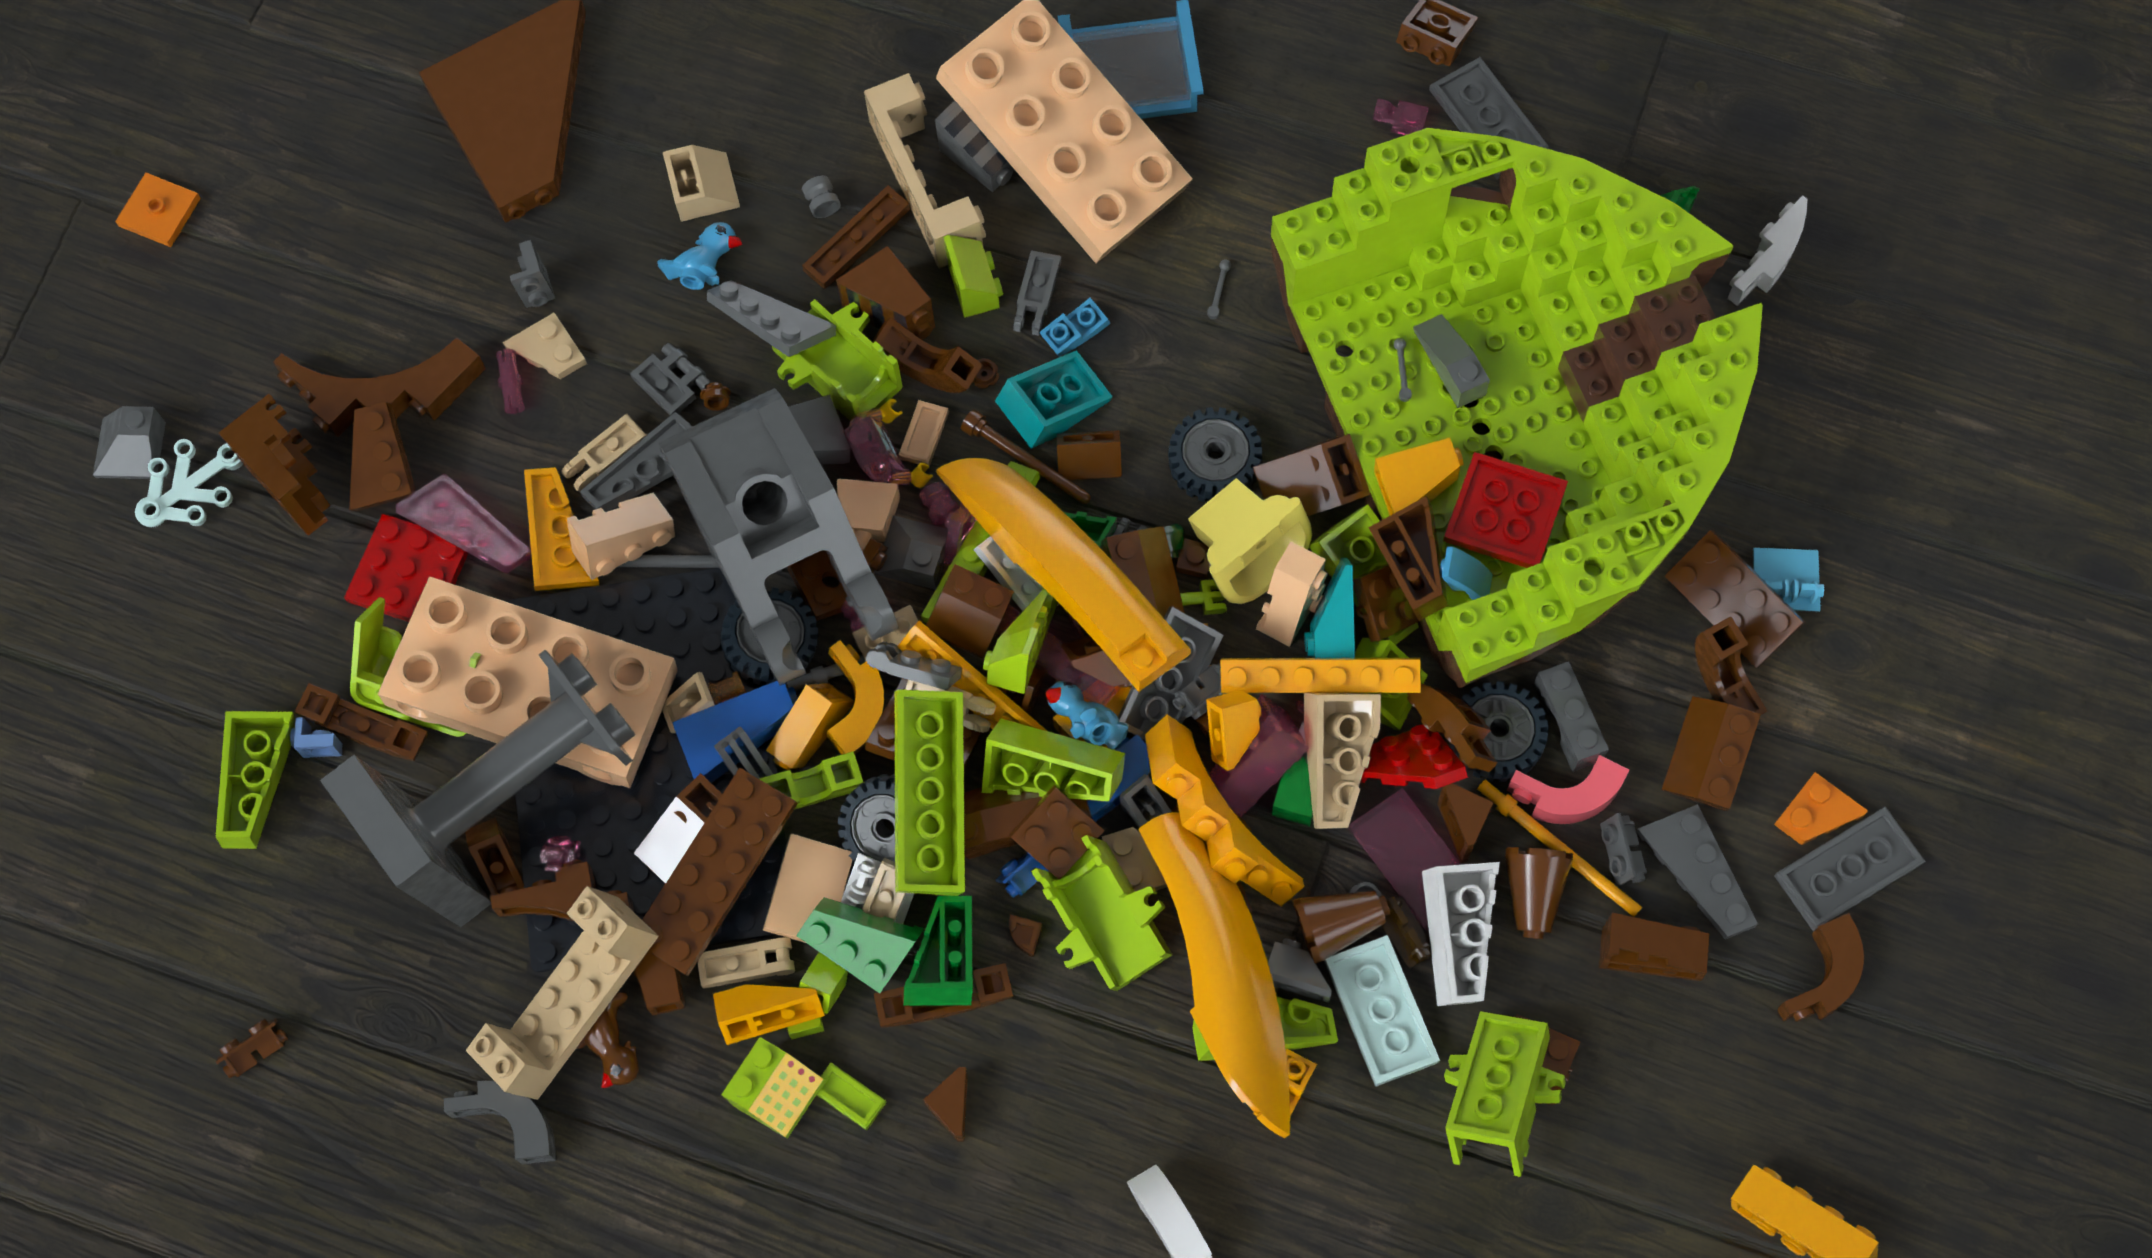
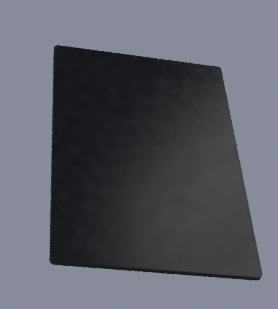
M720 568L504 600L505 602L673 657L678 672L667 698L697 672H702L715 705L766 685L764 681H761L760 685L753 683L752 678H748V680L743 679L739 671L735 673L731 669V663H727L724 658V651H722L721 630L727 611L731 604L734 605L736 598ZM661 711L631 788L604 783L590 778L577 770L555 763L516 793L524 888L532 887V884L539 880H552V882H555L554 869L563 867V863L567 861H587L594 871L596 889L605 893L614 890H620L622 893L627 892L633 901L635 914L641 920L644 918L665 883L634 852L676 796L694 780L677 734L670 732L663 711ZM772 737L758 747L757 750L772 773L777 774V764L773 761L774 756L766 751L773 740ZM751 754L746 756L756 773H761L762 770ZM741 762L736 764L738 769L741 768L746 771ZM728 770L711 784L723 794L734 776ZM784 826L708 946L777 935L763 931V927L787 846ZM526 914L531 967L537 973L553 971L584 930L576 922L551 915Z

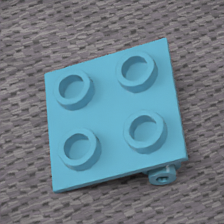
M1753 548V570L1793 610H1821L1820 597L1824 596V584L1819 583L1818 550Z

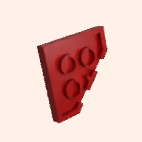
M1417 725L1410 731L1396 736L1384 737L1380 742L1372 744L1368 756L1370 761L1368 767L1364 769L1360 782L1365 783L1367 778L1381 779L1384 785L1407 786L1409 781L1423 782L1424 788L1438 789L1468 778L1465 765L1440 734L1428 730L1424 725Z

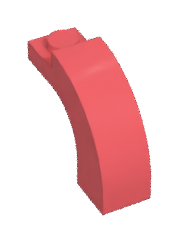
M1599 755L1589 776L1582 783L1574 787L1564 789L1550 787L1516 770L1507 791L1512 793V797L1521 803L1536 805L1531 817L1547 823L1572 824L1590 819L1603 811L1616 797L1629 769Z

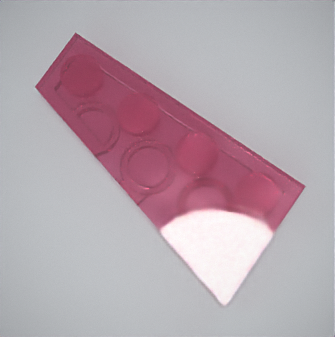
M445 473L396 504V513L506 574L531 558L530 548Z

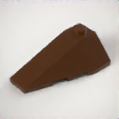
M982 787L965 792L964 857L970 860L1018 844L1009 834L1042 799V797H1039V793L1022 792L1021 795H1008L1007 791L995 790L993 793H982ZM1070 799L1092 818L1087 800Z

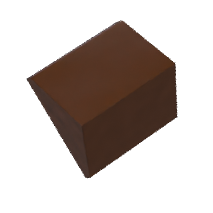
M1449 784L1442 787L1437 805L1462 864L1468 862L1494 802L1455 784Z

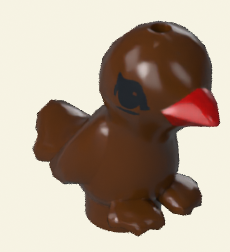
M626 992L616 993L577 1046V1049L587 1046L601 1058L603 1063L601 1088L629 1084L637 1077L639 1071L636 1047L631 1046L630 1040L624 1044V1047L620 1045L619 1025L616 1017L619 1007L628 998Z

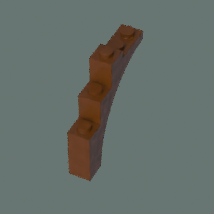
M458 338L454 339L438 354L414 367L395 374L373 378H341L321 374L297 364L282 353L273 361L279 370L277 377L289 388L296 386L300 390L298 394L309 404L308 408L314 416L311 421L322 432L326 433L329 430L337 437L354 422V410L382 402L392 404L396 419L410 406L421 417L426 414L435 421L486 369L480 356Z
M567 861L563 863V867L554 869L555 882H552V880H539L534 882L532 887L524 889L508 887L500 890L499 894L490 896L492 909L499 917L536 914L551 915L575 922L567 912L586 886L596 889L594 871L587 861ZM620 890L606 892L620 898L634 912L633 901L627 892L622 893ZM647 952L634 969V973L640 983L649 1012L653 1016L686 1008L679 970Z

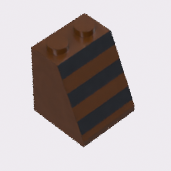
M888 246L837 279L843 308L852 302H855L859 307V312L853 314L854 317H861L865 311L870 319L868 324L878 329L882 327L886 319L892 317L921 340L929 336L935 328L931 299Z

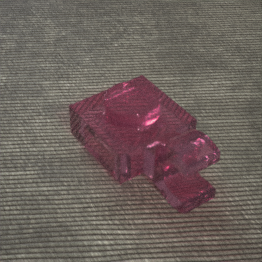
M1378 99L1373 120L1393 124L1391 132L1408 135L1423 129L1429 108L1399 100L1398 107L1396 108L1389 101Z
M554 836L548 839L540 849V862L547 863L545 871L559 872L563 863L574 864V860L581 854V841L570 840L568 836Z

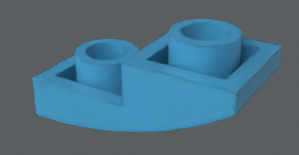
M1089 298L1068 316H1065L1064 313L1061 314L1039 333L1059 357L1080 346L1111 323L1094 301Z
M1447 547L1445 559H1442L1440 563V574L1452 591H1465L1472 600L1490 594L1493 576L1490 570L1464 551L1455 547Z

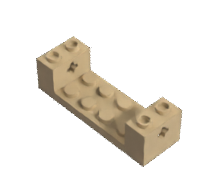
M908 73L865 90L864 95L869 122L906 200L910 203L911 211L938 268L948 265L944 236L953 235L978 240L983 245L982 239L986 237V233L982 225L984 218L979 206L973 207L967 196L938 208L933 195H927L924 188L926 187V182L921 170H915L913 162L915 160L909 145L904 146L901 140L905 136L925 129L924 116H927V111L923 103L925 96L919 82L914 84Z
M586 886L567 912L584 930L511 1030L485 1023L466 1049L467 1053L504 1092L538 1100L659 937L620 898Z

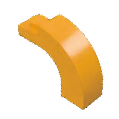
M839 640L830 647L828 654L850 681L854 690L855 700L850 713L830 728L826 736L841 755L853 751L856 754L866 745L867 739L882 715L884 690L879 671L876 668L870 667L867 661L859 665L860 657L850 644L845 646Z

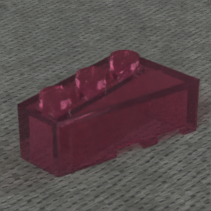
M1263 694L1258 698L1261 707V717L1259 718L1260 731L1234 769L1227 771L1218 764H1215L1209 773L1210 778L1222 797L1239 817H1242L1252 808L1258 799L1272 785L1276 784L1280 777L1309 748L1289 713Z

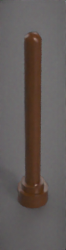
M973 409L965 417L961 425L963 432L971 437L976 436L979 438L982 436L1028 468L1038 471L1041 477L1082 504L1090 502L1091 496L1088 492L988 426L989 422L985 420V415Z

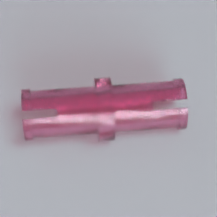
M504 349L505 356H503L501 350L496 353L500 373L497 381L499 388L502 389L505 413L517 414L516 408H518L519 412L525 410L521 391L523 377L518 372L516 351Z

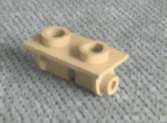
M911 605L893 612L899 629L872 641L864 627L852 633L865 661L867 653L880 642L894 643L898 646L911 628L918 622Z

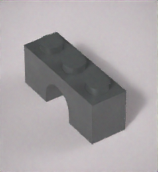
M1569 661L1538 672L1534 687L1546 714L1552 712L1557 720L1561 732L1560 745L1572 772L1594 765L1599 755L1605 757L1609 749Z

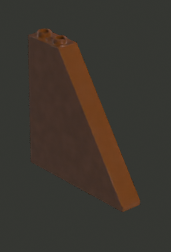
M560 0L419 72L428 93L505 223L512 219L521 218L526 212L539 205L548 204L560 193L586 10L582 0Z

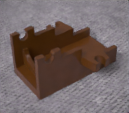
M267 394L218 433L250 473L309 536L328 521L322 512L331 505L308 479L318 471L303 455L312 448V445L306 438L299 444H295L296 440L302 438L301 433L296 428H293L290 432L283 428L278 420L287 413L280 405H277L273 410H269L272 405L276 404V401L270 394Z

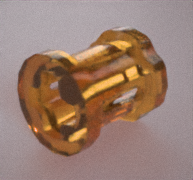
M737 671L733 672L731 677L715 684L712 682L707 683L715 705L746 693Z

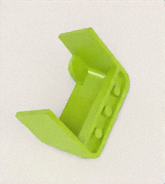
M379 597L355 620L350 681L352 698L363 707L452 736H464L465 732L441 724L417 720L394 708L385 706L379 697L380 687L402 640V635L399 632L383 626L385 599ZM475 652L470 657V667L476 668L481 656L480 653Z

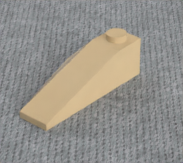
M1304 693V732L1314 828L1316 829L1348 828L1360 792L1359 784L1364 769L1368 767L1370 761L1368 756L1374 738H1377L1380 730L1381 694Z

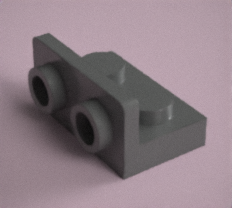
M531 240L519 243L522 256L517 258L522 272L510 276L511 283L526 308L531 306L539 307L555 299L547 269Z

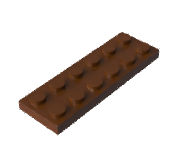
M738 769L642 919L659 936L648 952L689 976L798 803L745 770Z

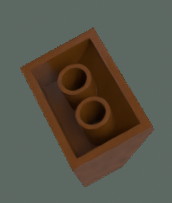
M1164 526L1106 537L1101 541L1103 551L1132 581L1163 618L1169 606L1185 613Z
M1692 696L1661 790L1723 811L1729 810L1761 714L1729 703Z

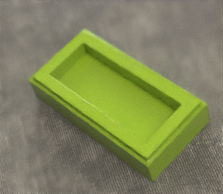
M830 1063L821 1075L825 1082L817 1096L867 1131L886 1105V1100L833 1063Z

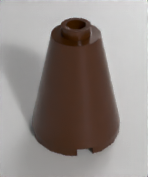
M1507 847L1505 858L1516 929L1523 931V938L1544 939V933H1551L1573 862V853L1540 848H1529L1526 851H1519V847Z
M1376 891L1303 897L1293 900L1296 915L1300 917V928L1315 964L1321 963L1386 923L1385 916L1390 915L1385 896L1378 897Z

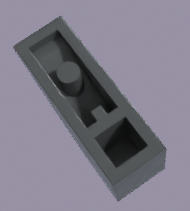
M1442 314L1413 327V331L1457 408L1487 394L1490 379L1475 353Z

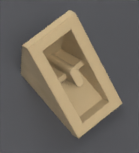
M702 672L694 674L666 699L662 711L671 733H676L672 722L715 705Z

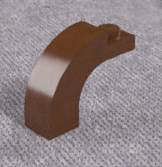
M892 317L886 319L872 343L876 341L880 344L887 356L892 355L898 361L901 372L929 387L945 392L960 393L966 391L983 366V364L959 346L950 350H944L924 342Z
M1730 616L1697 636L1695 653L1698 666L1714 701L1729 703L1762 715L1767 712V709L1746 676L1740 658L1741 650L1748 643Z
M1849 913L1818 926L1812 933L1824 958V978L1820 986L1781 1004L1777 1010L1783 1021L1794 1017L1795 1021L1798 1022L1808 1018L1815 1012L1818 1018L1822 1020L1835 1012L1854 992L1862 975L1864 950L1859 931Z

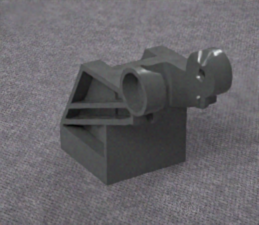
M775 388L659 442L661 450L706 545L725 576L779 686L806 674V671L791 645L790 635L778 617L765 589L764 582L769 575L812 554L826 550L848 597L845 598L849 606H853L872 641L899 629L890 604L870 570L833 485L786 402ZM760 482V484L757 487L750 491H747L748 488H750L752 485Z

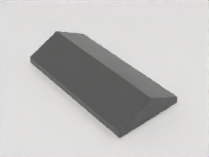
M1169 606L1164 619L1191 649V654L1140 692L1132 685L1118 715V722L1126 723L1129 726L1128 733L1132 736L1138 734L1144 742H1146L1145 734L1167 714L1183 724L1184 720L1180 721L1179 718L1185 712L1183 709L1178 710L1172 702L1175 698V693L1193 680L1200 687V683L1196 678L1209 668L1223 638V634Z

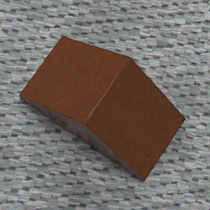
M966 1067L956 1069L923 1099L925 1106L959 1142H964L968 1088V1071Z

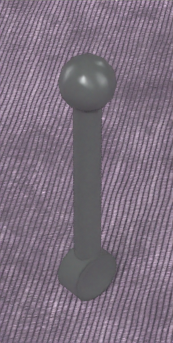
M1227 259L1222 260L1219 264L1221 272L1213 304L1207 310V315L1210 319H1217L1219 317L1218 305L1226 273L1231 268V262Z
M1397 338L1393 345L1398 353L1401 380L1399 399L1407 402L1411 399L1412 392L1407 385L1403 350L1406 347V342L1402 338Z

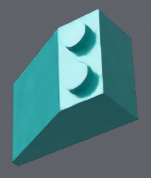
M1076 350L1009 378L995 402L1032 449L1056 438L1057 434L1065 432L1111 401L1113 396Z
M1348 558L1340 559L1311 620L1310 632L1304 633L1305 652H1307V656L1312 658H1355L1353 565Z

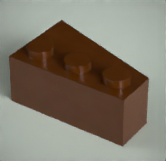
M382 402L354 410L349 510L360 511L416 496V488L392 404Z

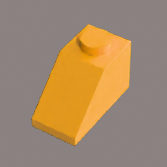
M1243 690L1206 699L1212 761L1227 771L1235 768L1260 731V704L1256 698Z

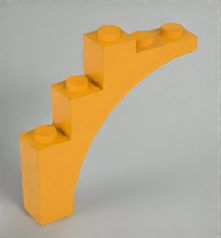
M1168 714L1164 716L1145 734L1153 784L1177 800L1181 825L1206 841L1210 866L1213 870L1234 884L1239 880L1245 882L1282 907L1304 888L1303 878L1284 865L1265 848L1232 811L1206 771L1195 747L1191 730Z

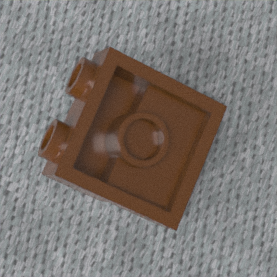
M1419 0L1402 22L1396 43L1401 44L1402 48L1407 52L1416 51L1427 56L1433 64H1444L1450 67L1461 52L1465 40L1475 28L1478 17L1441 0Z

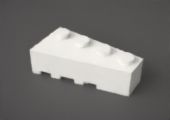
M1500 862L1437 866L1422 871L1437 1006L1470 1004L1484 1001L1489 959L1487 947L1488 939L1491 938L1492 925H1490L1491 912L1496 898V890H1494L1495 877L1499 872Z

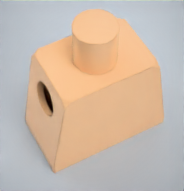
M837 479V496L862 552L871 538L884 542L900 501L898 484Z

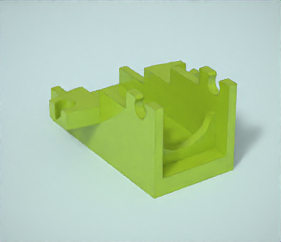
M814 299L810 303L812 309L807 313L835 324L836 335L791 357L786 356L772 346L773 351L784 360L777 370L778 376L784 380L787 374H794L795 376L788 380V384L793 390L808 382L822 396L830 395L835 408L857 428H860L863 425L859 422L860 416L877 411L903 388L898 361L892 355L887 356L880 344L876 341L872 343L861 333L870 319L865 311L859 318L852 317L853 314L859 312V307L855 302L832 315Z
M1085 835L1081 839L1089 850L1077 860L1061 879L1056 878L1051 872L1035 868L1031 872L1037 882L1040 881L1044 889L1042 891L1047 900L1053 902L1066 927L1072 931L1056 947L1058 953L1062 955L1068 949L1073 951L1072 959L1064 961L1066 967L1072 969L1094 961L1109 989L1118 991L1172 956L1170 949L1152 921L1165 908V905L1162 901L1158 900L1154 906L1150 907L1148 898L1152 894H1157L1155 888L1149 886L1135 892L1107 842Z
M1480 1011L1468 1054L1450 1055L1448 1060L1450 1068H1460L1456 1072L1446 1069L1444 1073L1445 1081L1457 1086L1445 1127L1453 1164H1461L1463 1157L1462 1145H1466L1469 1139L1509 1147L1514 1176H1522L1524 1168L1523 1157H1527L1528 1138L1536 1113L1535 1103H1560L1562 1098L1561 1090H1551L1550 1088L1559 1086L1564 1089L1566 1084L1564 1075L1542 1067L1550 1040L1548 1023Z

